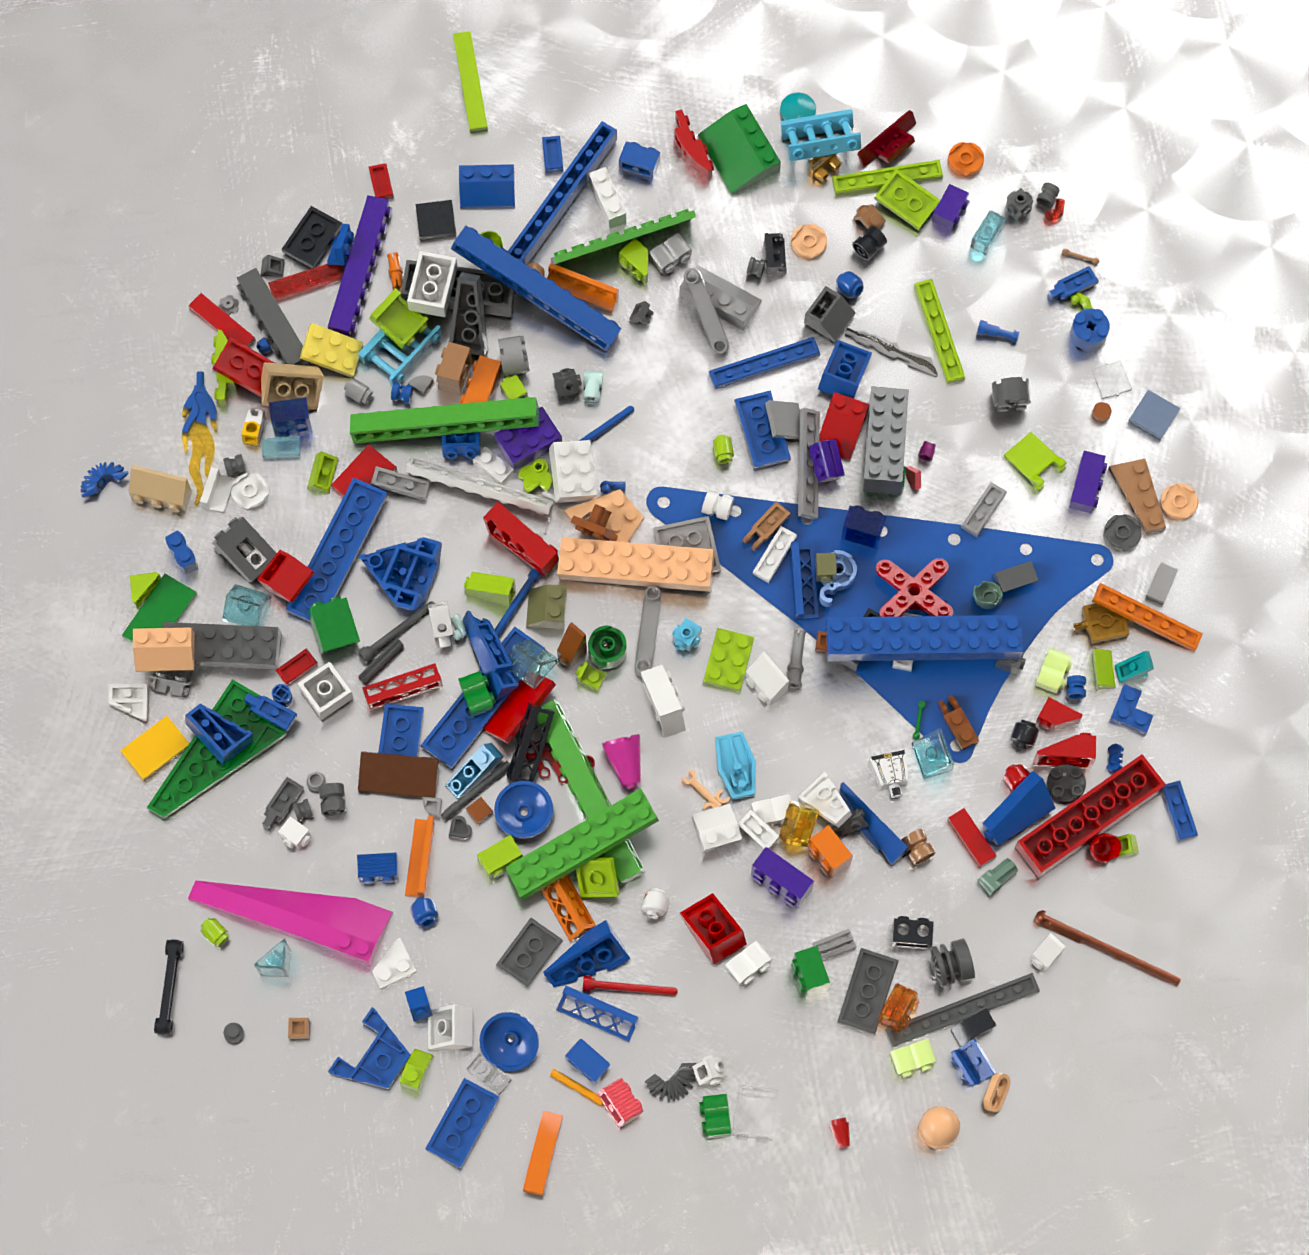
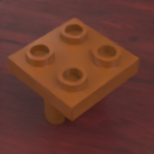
M595 504L589 519L586 520L573 515L571 523L582 534L596 537L598 540L617 541L618 535L605 528L612 513L606 510V508Z

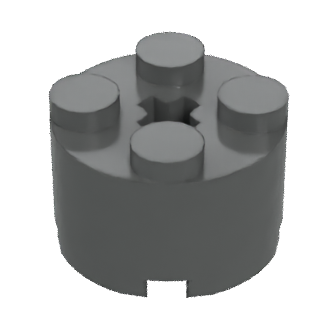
M1009 377L1001 379V383L997 384L996 381L992 383L994 407L997 408V412H1006L1008 408H1016L1018 411L1026 410L1027 405L1031 403L1029 379L1026 378V381H1023L1022 377Z

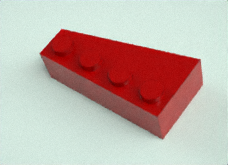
M499 502L483 517L489 535L544 577L558 563V550L553 545H548L541 536L535 534Z

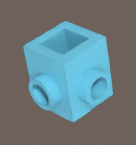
M685 618L682 624L677 625L672 632L675 646L680 650L684 651L686 649L689 652L692 647L696 648L701 640L702 627Z

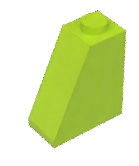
M471 572L470 577H466L464 583L467 595L508 608L516 593L515 578Z

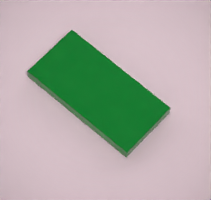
M164 573L123 632L122 637L133 643V629L162 628L163 622L178 623L196 597L197 592Z

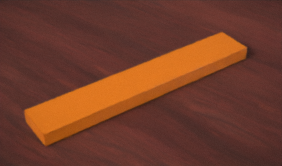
M1102 583L1098 585L1092 599L1093 602L1193 652L1196 651L1203 634Z

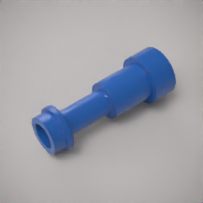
M980 320L977 329L978 335L1001 336L1011 339V342L1016 343L1020 333L1015 329L1014 332L1000 329L999 326L988 324V321Z

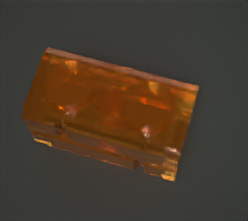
M898 983L895 984L878 1016L879 1023L899 1033L903 1027L907 1028L911 1020L909 1015L912 1011L915 1012L920 1002L918 1000V993Z

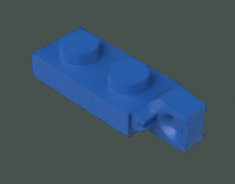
M1088 266L1059 280L1047 296L1051 302L1058 298L1062 300L1067 299L1098 284L1099 280L1091 267Z
M247 694L244 699L245 703L251 706L250 710L254 714L287 732L297 717L296 712L264 695H259L256 698Z

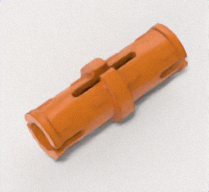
M393 252V257L389 253L387 255L390 267L388 273L391 276L392 289L396 288L398 290L399 286L401 290L403 269L400 267L399 253Z

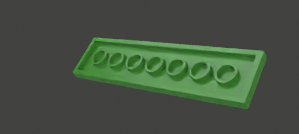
M689 209L676 212L675 217H672L670 214L658 218L659 222L657 223L651 220L640 224L641 228L639 229L636 226L623 230L624 234L621 235L619 231L606 236L607 239L603 241L601 237L588 241V246L582 243L571 247L572 251L567 252L564 249L555 252L554 257L550 258L551 262L558 264L696 218L695 211L689 212Z
M640 788L505 868L520 898L524 900L658 822L659 819L644 791Z

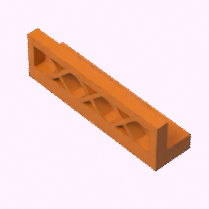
M550 263L547 279L553 280L557 286L568 290L572 296L578 300L585 301L587 305L612 314L619 299V289Z
M428 816L427 820L415 819L405 896L419 898L425 897L435 827L433 816Z
M568 874L541 890L569 941L574 940L583 932L589 931L596 926ZM552 888L557 891V899H554L551 895ZM561 905H564L567 909L566 916L560 911ZM571 922H574L578 929L574 933L570 929Z

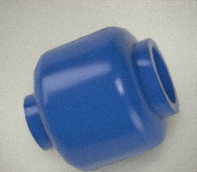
M851 271L840 274L836 279L837 291L847 298L858 297L863 292L862 278Z
M419 897L410 907L413 920L417 925L430 927L435 924L439 913L433 899Z

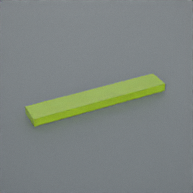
M471 31L453 33L470 132L488 130Z
M940 159L832 176L835 196L880 189L895 169H898L916 183L943 179Z
M933 279L914 283L946 383L951 384L965 380V374Z

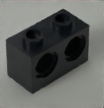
M898 916V919L894 918L891 946L930 949L933 945L934 921H929L928 918L909 920L907 916ZM905 927L908 930V934L901 935L897 929ZM925 929L928 935L922 937L918 934L917 930Z

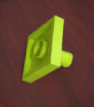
M613 857L595 858L576 869L581 897H618L620 894Z

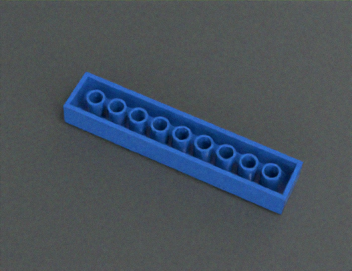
M1021 615L827 617V661L1021 659L1023 654Z

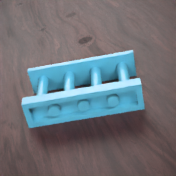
M852 109L780 121L782 140L790 139L791 144L788 145L790 162L861 149L860 132L852 133L851 128H854ZM844 130L845 135L834 136L833 131ZM826 133L827 138L816 139L815 134ZM808 136L809 141L798 142V137Z
M437 325L433 330L427 327L423 331L427 337L421 343L415 340L411 344L415 350L409 356L389 342L390 338L380 329L358 353L359 361L364 365L368 361H373L391 375L389 381L390 385L393 386L394 382H402L407 371L433 343L436 344L441 339V327ZM380 348H385L403 363L395 370L378 357L377 352Z

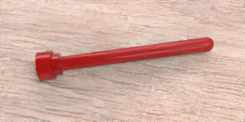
M584 975L582 991L590 992V990L596 988L676 995L678 993L676 987L596 981L595 978H591L592 976Z

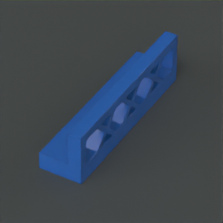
M791 542L795 620L819 619L813 545L799 546V542ZM799 551H810V558L804 562L800 559ZM804 567L811 572V576L807 580L801 576V571ZM806 585L813 591L808 598L802 593V589ZM807 603L814 608V614H804V606Z
M565 985L562 992L563 996L556 1011L624 1041H630L638 1024L639 1017ZM566 998L575 1002L577 1008L568 1011L562 1007ZM587 1007L591 1008L595 1016L586 1019L582 1016L580 1010ZM607 1015L611 1017L613 1024L606 1027L602 1026L599 1018ZM625 1023L631 1026L627 1036L619 1033L618 1025Z

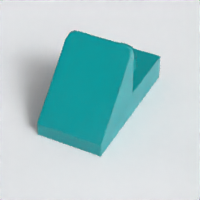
M1143 651L1115 664L1120 683L1148 677L1147 672L1154 670L1150 651Z

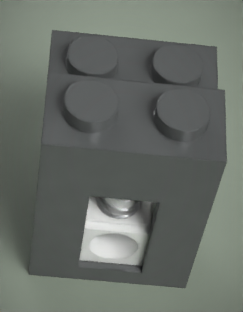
M234 517L228 523L229 527L225 531L221 530L214 536L216 540L212 544L215 546L214 550L218 554H222L247 582H253L277 553L244 517ZM245 539L246 542L253 548V550H251V548H249L245 543L241 542ZM236 547L240 548V551H242V553L245 554V557L236 549ZM253 554H256L259 558L258 563L255 565L251 562Z

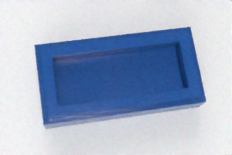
M560 136L542 137L545 173L564 171Z

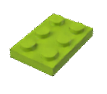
M898 169L894 170L874 197L875 200L917 230L922 227L940 202L939 198Z
M717 628L703 683L740 692L755 637Z

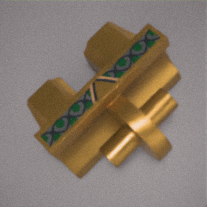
M837 154L814 157L809 161L811 165L809 177L812 180L816 177L823 182L829 176L826 168L829 166L833 171H836L841 167L842 162L837 157Z

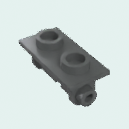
M863 809L852 811V816L839 828L830 822L826 823L838 837L869 826L863 818L865 817Z

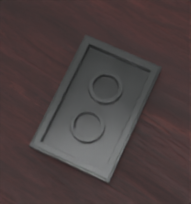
M530 918L496 966L526 988H529L563 942V939L533 918Z

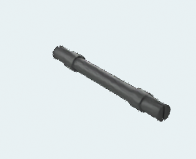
M507 760L501 763L485 779L458 801H455L441 814L443 819L451 818L461 810V807L494 780L506 773L510 763Z

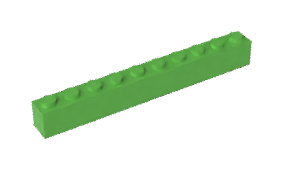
M536 397L350 414V435L354 444L539 426V405Z
M552 700L541 706V708L555 712L546 743L551 745L553 749L551 754L556 761H559L561 765L560 771L563 777L568 779L571 793L577 796L579 809L585 812L589 819L611 806V803L559 702ZM539 712L537 717L539 725L547 721L548 714ZM629 839L603 854L604 858L613 857L617 881L621 883H627L646 872Z

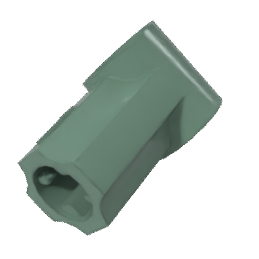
M1007 857L994 869L986 871L977 881L991 896L1003 886L1005 881L1017 873L1018 869L1015 863Z

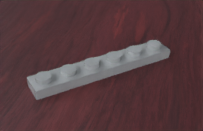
M804 407L800 409L798 516L815 520L818 518L819 482L814 473L815 466L813 459L810 457L809 446L819 442L820 411Z

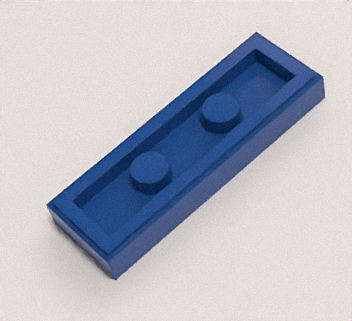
M1181 781L1166 784L1162 793L1178 841L1197 837L1198 832Z

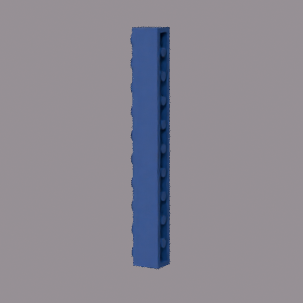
M603 121L600 122L509 248L508 252L510 255L523 260L525 264L530 262L589 180V173L597 169L617 141V129Z
M465 225L455 239L451 250L606 352L622 329L615 321L607 319L600 311L589 307L585 301L578 300L572 296L571 292L560 288L553 280L542 276L538 270L531 269L525 265L523 260L513 257L506 249L495 245L491 239L478 234L476 229Z

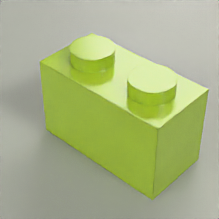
M511 835L477 854V859L489 879L501 876L506 866L523 857Z

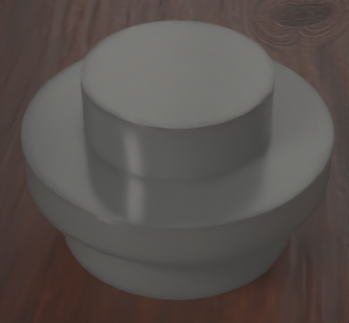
M233 1022L226 1025L223 1034L227 1041L235 1043L242 1039L244 1030L240 1024Z

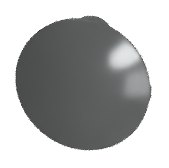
M1069 764L1059 765L1052 768L1047 779V786L1050 793L1056 799L1066 802L1074 801L1084 793L1086 778L1078 766Z

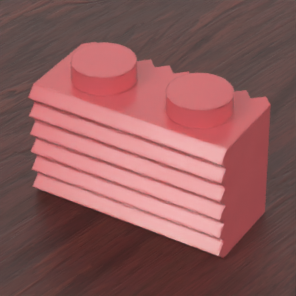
M622 1078L602 1088L598 1093V1096L619 1128L638 1118L643 1112L641 1102L634 1098L629 1084L624 1082Z

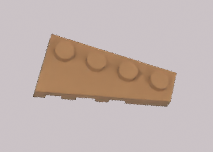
M1143 458L1109 466L1108 470L1115 477L1117 485L1122 489L1126 500L1134 509L1135 515L1145 532L1152 533L1165 530L1166 525L1146 459Z

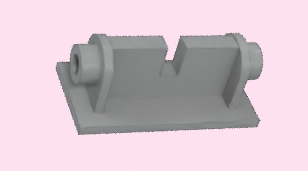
M156 672V674L149 677L154 679L149 684V688H152L153 691L167 693L169 686L171 687L170 694L181 697L188 695L189 688H186V685L191 684V682L186 681V677L175 676V678L167 677L168 674L163 672Z

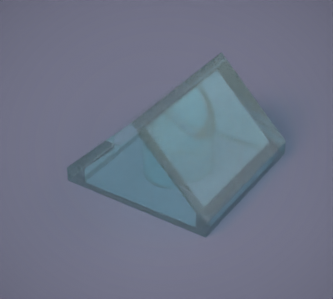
M235 584L226 595L222 619L238 625L261 626L271 595Z
M531 639L513 644L509 655L513 664L510 672L534 689L559 662L558 658Z
M941 728L912 742L924 779L953 770L954 763Z
M285 939L280 941L254 964L260 976L289 977L291 949Z

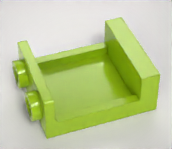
M395 288L371 313L369 320L403 349L405 345L409 347L416 338L414 336L417 332L422 333L428 327L426 323L429 318L427 316L423 317L418 312L409 311L408 303L400 296L401 292Z

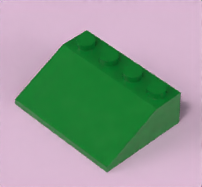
M747 103L729 111L698 134L702 144H706L708 155L731 194L780 172L781 161Z

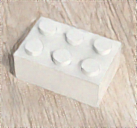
M424 251L419 252L407 300L409 311L441 317L446 316L458 268L455 257Z
M590 440L553 442L549 448L555 503L580 502L594 499L597 496Z

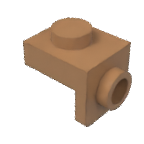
M873 204L860 206L856 210L857 214L853 217L855 220H860L867 229L871 225L879 229L886 221Z

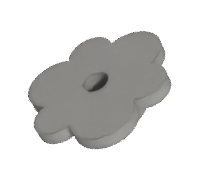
M227 295L225 298L220 299L218 307L230 315L231 312L236 313L238 311L237 305L239 301L234 299L232 295Z

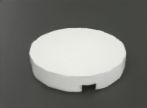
M245 473L238 476L233 482L231 496L235 504L240 508L255 510L267 501L269 487L266 480L259 474Z

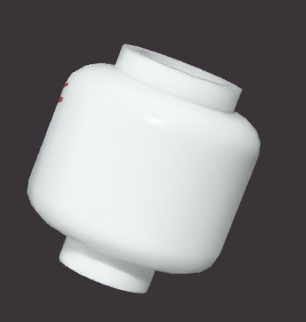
M653 888L645 893L642 910L647 914L648 918L658 919V917L666 915L669 905V897L666 895V892Z

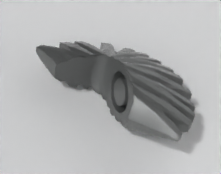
M696 1062L681 1063L677 1072L667 1081L653 1074L644 1082H655L649 1088L650 1091L655 1089L653 1094L662 1089L659 1098L663 1099L667 1092L668 1101L671 1100V1097L675 1101V1096L679 1100V1094L685 1097L683 1093L686 1095L689 1093L683 1084L693 1088L687 1080L696 1082V1079L692 1078L696 1077L695 1074H692L694 1070L691 1069L692 1066L696 1065Z

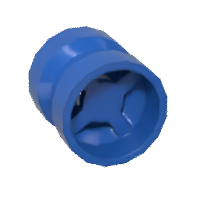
M394 382L391 390V400H402L404 403L410 404L413 395V385L403 386L401 383Z
M1081 675L1067 677V684L1069 685L1067 697L1070 699L1086 698V690L1084 689L1086 677Z
M278 684L272 689V697L275 702L285 707L292 703L293 696L287 685Z

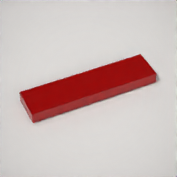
M202 293L188 305L193 312L216 331L222 330L227 340L232 337L247 347L256 340L251 333Z

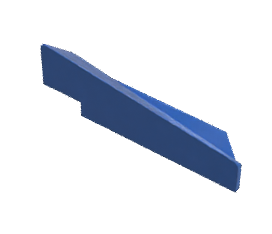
M466 611L462 620L481 669L487 677L490 691L493 693L495 701L519 686L509 672L513 664L491 622L485 618L480 620L474 617L471 611Z
M842 782L840 784V795L850 812L856 809H863L865 813L863 818L869 826L858 830L859 833L877 852L882 850L889 863L893 865L907 852V845Z

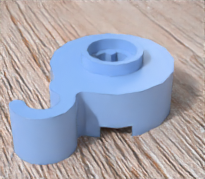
M835 550L832 552L836 553V569L840 568L841 573H837L836 581L827 584L822 583L824 587L820 590L819 601L825 607H831L832 599L825 597L826 594L834 595L837 591L847 589L856 578L857 565L852 556L845 551Z

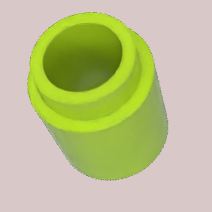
M724 434L716 436V439L713 440V446L718 463L727 464L732 462L734 451L731 437H727Z
M207 918L201 924L202 929L200 932L213 945L216 944L217 947L224 944L230 937L227 934L228 931L216 918Z

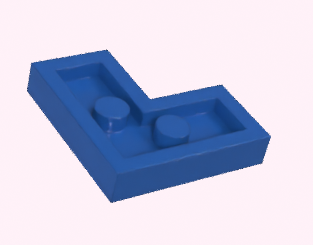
M1124 684L1110 720L1147 734L1154 715L1136 708L1142 691Z

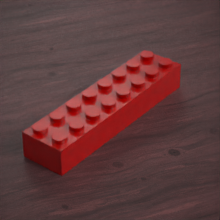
M1141 754L1018 840L1015 848L1037 877L1040 878L1091 842L1095 836L1104 833L1163 791L1166 784L1144 755Z

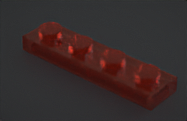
M327 263L268 282V285L275 300L278 301L342 280L343 272L340 265H328Z

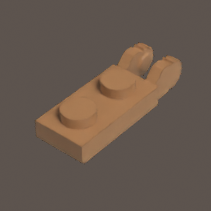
M776 501L751 527L743 542L747 544L757 534L760 538L751 548L753 551H756L791 516V513Z

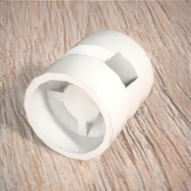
M708 490L701 513L711 516L715 513L717 518L727 521L732 510L734 497L725 494L721 497L718 492Z

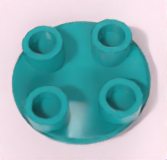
M791 93L782 100L780 105V115L784 120L816 114L814 100L805 93Z

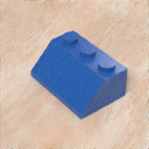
M514 164L459 165L460 208L515 207Z

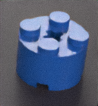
M1085 309L1077 313L1070 330L1072 343L1086 352L1100 349L1106 342L1110 330L1107 316L1101 309Z

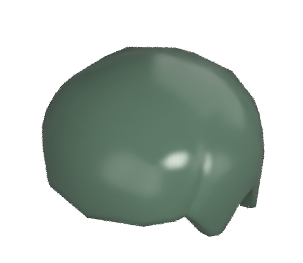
M983 581L980 585L974 586L973 598L979 607L992 609L1001 603L1003 592L996 583Z

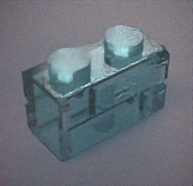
M990 210L973 236L970 247L983 255H987L999 233L1004 228L1006 218Z

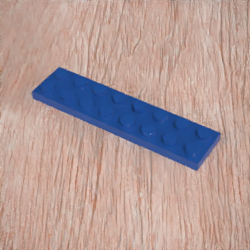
M353 477L308 565V568L315 573L293 602H289L286 612L311 622L308 615V609L312 607L311 604L322 601L323 604L330 602L329 599L337 596L388 496L387 492Z
M515 626L502 641V645L513 664L509 672L519 684L544 653L545 647ZM486 686L488 693H490L489 686ZM511 692L497 700L493 704V710L474 717L471 716L464 695L461 693L423 741L421 747L452 769Z

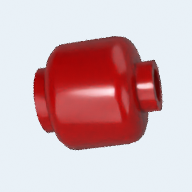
M1012 764L1005 770L1004 781L1013 792L1030 773L1024 765Z

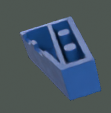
M201 703L185 715V724L222 765L253 743V733L251 731L242 729L233 721L226 720L222 715Z

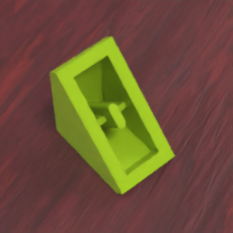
M159 573L130 575L132 602L137 609L144 603L160 581L161 576Z

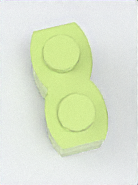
M1049 648L1035 686L1057 694L1059 689L1063 690L1066 682L1063 676L1065 672L1069 673L1073 663L1069 661L1071 656Z
M928 1039L890 1052L897 1076H903V1078L914 1075V1071L919 1069L922 1072L933 1069V1065L936 1064V1059Z

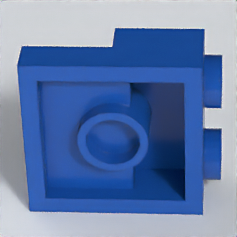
M480 432L442 435L443 457L455 459L457 456L474 458L481 455Z

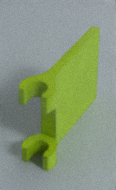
M1032 432L1028 433L1004 454V457L1038 491L1044 487L1043 483H1045L1040 475L1050 466L1054 465L1059 472L1066 469L1065 465L1067 462L1057 456Z

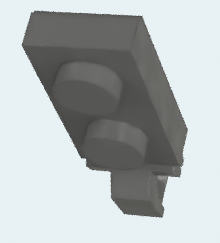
M288 777L285 778L265 808L264 815L267 817L262 823L263 827L271 830L275 822L280 823L292 807V803L296 801L304 789L302 785Z

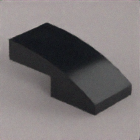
M986 1008L953 1027L951 1031L960 1047L997 1025Z

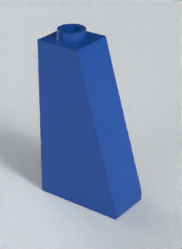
M1034 771L1031 772L982 823L985 828L984 835L989 841L1000 845L1056 809L1043 778Z

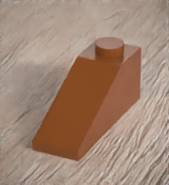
M572 622L569 624L557 649L558 661L564 666L568 665L570 668L587 653L586 634Z

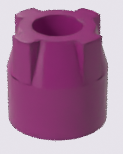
M924 441L918 457L926 462L932 461L936 445Z

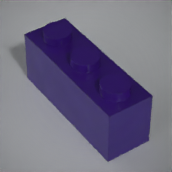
M1083 451L1069 508L1090 514L1093 508H1097L1099 497H1096L1097 490L1101 491L1103 480L1100 479L1101 474H1105L1108 463H1105V455Z

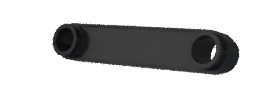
M177 939L167 940L165 946V955H168L160 1015L159 1018L155 1019L154 1033L158 1035H171L173 1029V1019H170L174 987L179 956L182 957L184 950V941Z

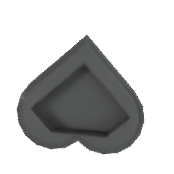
M455 816L451 821L449 838L470 839L473 834L471 826L467 824L463 816Z

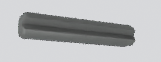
M395 639L358 676L360 682L367 684L404 647V644L399 639Z

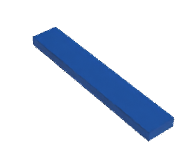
M811 337L710 370L709 376L714 388L718 389L819 356L820 351L815 338Z

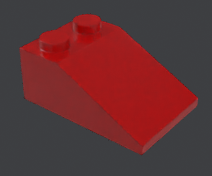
M834 392L819 434V441L836 439L841 459L850 462L870 404Z
M1083 732L1080 735H1074L1040 749L1036 752L1033 765L1057 767L1069 764L1084 769H1091L1096 759V736Z
M713 893L680 912L682 919L713 964L747 945L742 928Z

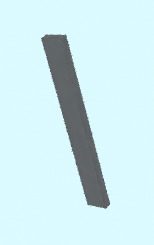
M1033 973L888 1027L885 1029L892 1048L963 1022L986 1008L988 1011H992L1039 993L1040 989Z

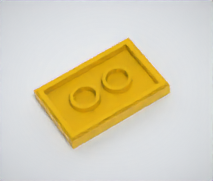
M165 716L120 751L145 781L184 752L189 742L170 718Z

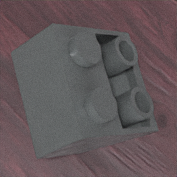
M825 286L805 313L804 323L836 342L856 312L840 294Z

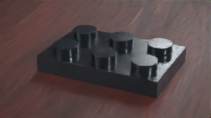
M310 206L282 247V252L314 269L340 231L342 222Z

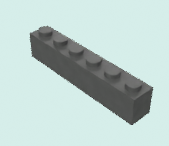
M257 268L237 277L238 285L236 287L240 295L244 294L247 298L245 300L249 310L253 309L256 313L254 318L258 325H263L264 329L262 331L267 340H272L273 344L271 346L274 352L281 355V363L309 365L311 362L300 359L303 345Z

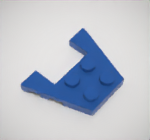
M371 1007L362 1023L377 1032V1037L356 1067L337 1057L328 1073L389 1090L411 1054L375 1008Z

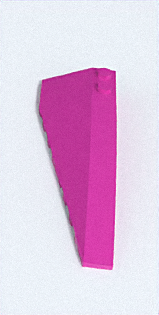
M195 880L188 897L189 900L369 967L372 965L393 913L357 898Z

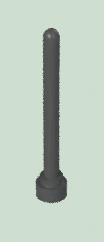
M430 601L370 647L363 646L357 652L365 663L372 660L377 650L429 612L428 605L435 604V602Z

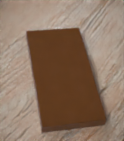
M361 751L358 791L435 798L439 758Z

